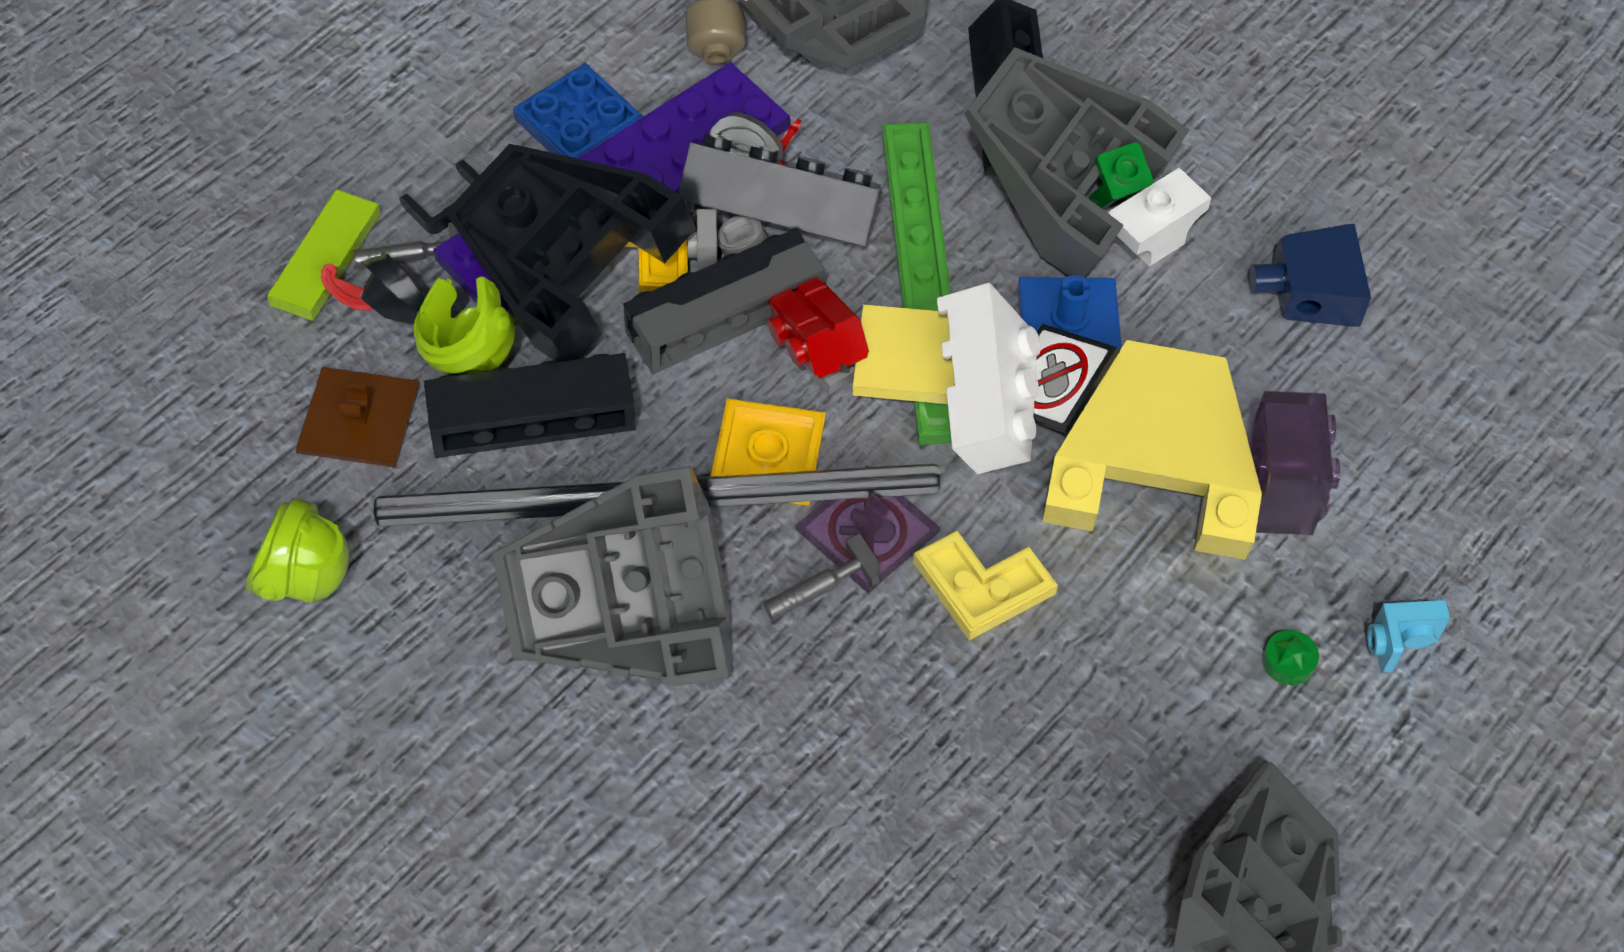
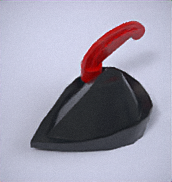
M386 252L380 256L369 258L363 264L371 272L364 289L334 277L337 269L333 264H326L322 268L321 279L324 287L342 304L356 310L370 311L374 309L386 319L414 325L415 318L425 298L413 281Z

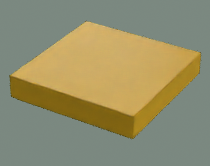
M727 398L710 477L817 470L826 412ZM811 501L790 503L810 506Z

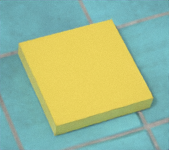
M863 304L861 324L869 352L867 358L855 364L853 396L948 404L946 388L955 385L952 358L948 360L943 358L941 344L950 340L948 316L932 310Z

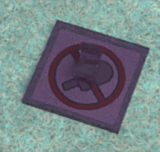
M874 494L869 495V498L825 500L795 525V530L837 567L853 559L846 549V540L860 533L879 561V583L871 586L861 570L849 577L868 594L936 536L941 529L904 496L876 497Z

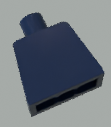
M1345 224L1285 235L1279 239L1272 264H1252L1250 267L1249 282L1251 292H1277L1281 315L1287 320L1361 327L1371 300V294L1355 224Z

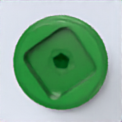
M1283 630L1274 634L1269 639L1263 653V665L1268 675L1275 681L1285 685H1299L1309 680L1319 661V651L1314 641L1306 634L1295 630Z

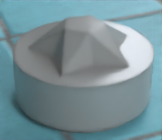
M738 215L729 219L721 226L717 233V244L724 256L732 253H740L760 244L767 238V234L759 219Z

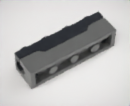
M797 228L781 235H772L754 247L740 253L728 254L715 264L696 272L685 273L667 285L653 291L641 292L632 300L623 303L625 333L631 342L634 343V347L653 375L767 324V319L773 317L769 306L770 297L788 289L794 292L797 285L815 277L825 283V268L807 242H804V238Z

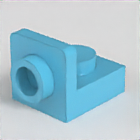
M1446 600L1383 603L1374 623L1368 626L1367 631L1369 651L1371 655L1378 656L1381 673L1394 671L1403 654V645L1409 649H1420L1438 642L1450 620Z

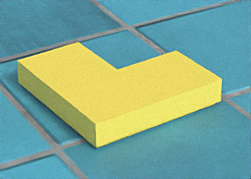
M958 531L915 552L913 556L914 565L969 641L1056 595L1058 588L1055 580L1030 547L985 569Z

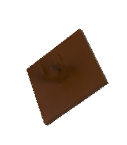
M322 367L297 443L296 452L298 454L396 468L420 382L411 379Z

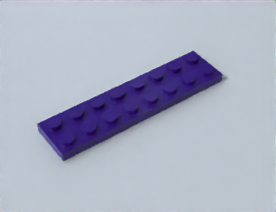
M729 62L577 159L647 174L679 194L690 142L696 138L703 140L704 133H710L711 128L724 115L733 112L748 114L762 121L776 136L788 130L790 127V115L732 62ZM458 233L434 248L435 261L477 303L476 278L483 276L488 279V277ZM500 297L501 306L508 312V307Z

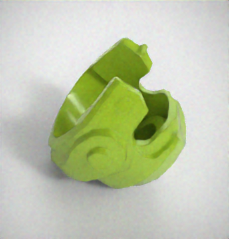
M483 276L476 278L477 307L463 309L456 317L451 318V307L457 298L455 287L452 285L453 281L449 278L446 280L440 277L437 278L414 321V336L419 354L430 367L442 373L466 375L488 372L499 368L506 360L514 343L515 325L513 316L501 306L500 293L495 284Z
M295 498L289 503L282 502L277 507L272 522L258 549L244 587L247 591L256 594L258 598L262 597L272 601L283 600L284 597L301 600L306 604L324 600L338 589L347 573L349 566L348 542L341 533L339 526L319 516V511L315 504L299 498Z

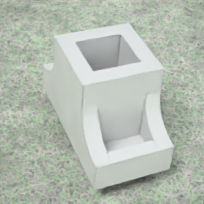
M1177 168L1107 213L1124 225L1117 236L1150 267L1185 244L1187 233L1193 223L1209 209L1211 197L1184 171Z

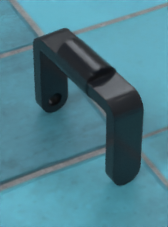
M463 159L455 163L459 174L470 185L479 176ZM408 194L399 197L403 208L428 233L437 234L446 229L448 223H451L445 213L451 205L444 208L436 216L430 217Z

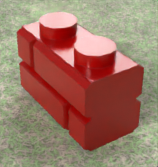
M815 277L797 285L794 292L788 289L770 297L769 306L773 317L767 319L769 331L778 346L786 344L788 353L797 367L805 364L815 376L817 375L819 378H822L840 370L843 363L849 366L867 358L869 349L860 318L822 280Z

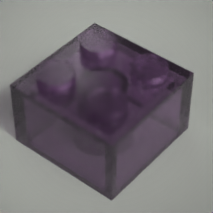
M1279 391L1263 392L1248 438L1262 492L1256 533L1313 535L1320 516L1327 515L1330 490L1337 489L1339 486L1340 461L1338 458H1332L1331 445L1334 444L1336 437V417L1334 414H1328L1326 394Z

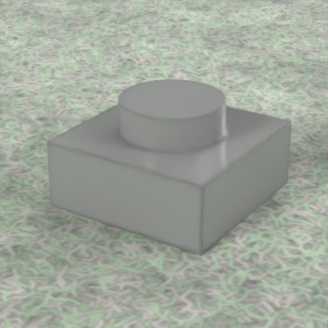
M697 209V229L688 237V258H697L698 271L717 263L716 209Z

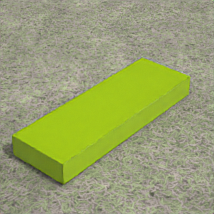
M336 189L268 293L269 305L314 321L330 296L321 279L322 268L326 264H333L337 269L334 277L339 279L342 277L355 256L354 250H359L381 215L379 204Z

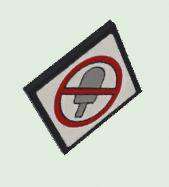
M1042 324L1037 331L1041 351L1036 359V378L1039 391L1038 395L1034 397L1033 418L1037 424L1069 434L1120 350L1115 346Z

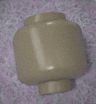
M697 0L688 8L685 16L686 39L691 53L699 58H703L706 63L719 65L727 63L731 57L736 56L743 50L746 43L745 17L742 7L734 0Z

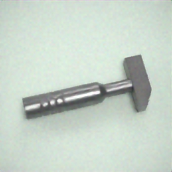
M448 223L451 238L458 234L452 223ZM422 241L354 250L357 269L366 268L363 264L369 258L380 256L384 252L397 264L424 260L428 256L434 255V248L443 242L426 244Z
M859 533L846 540V549L852 556V560L833 570L825 569L763 602L765 611L770 619L774 621L836 588L839 581L859 570L862 571L871 586L878 584L879 561Z

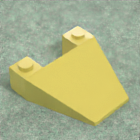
M1126 340L1055 455L1042 522L1093 532L1098 515L1104 478L1203 496L1194 551L1245 560L1254 545L1262 492L1227 359L1220 356Z

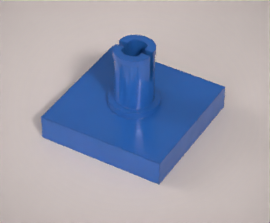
M1079 275L1068 277H1019L1017 287L1019 316L1028 326H1032L1036 332L1042 324L1115 346L1121 350L1115 278H1084Z

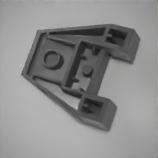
M1014 47L965 112L969 124L1039 254L1068 276L1079 275L1085 277L1102 258L1124 226L1084 196L1100 174L1095 164V158L1099 154L1138 142L1154 178L1169 161L1190 131L1151 101Z

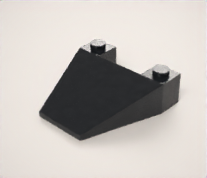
M510 143L445 212L488 279L499 290L500 297L533 347L552 360L560 362L580 359L601 335L586 304L577 298L629 241L665 264L696 230L683 196L647 174Z

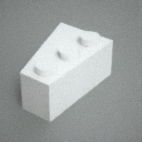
M990 282L938 297V313L948 316L950 340L941 343L944 359L952 358L955 386L946 388L952 449L977 474L1031 461L1032 439L1036 436V424L1033 418L1034 397L1038 395L1039 391L1036 378V359L1041 351L1040 339L1036 330L1026 324Z

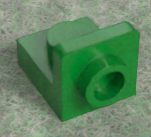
M1138 142L1099 154L1095 158L1102 186L1088 196L1093 203L1105 210L1120 205L1155 183Z

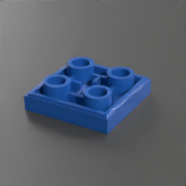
M587 63L579 66L513 108L514 119L548 152L572 158H579L644 117Z

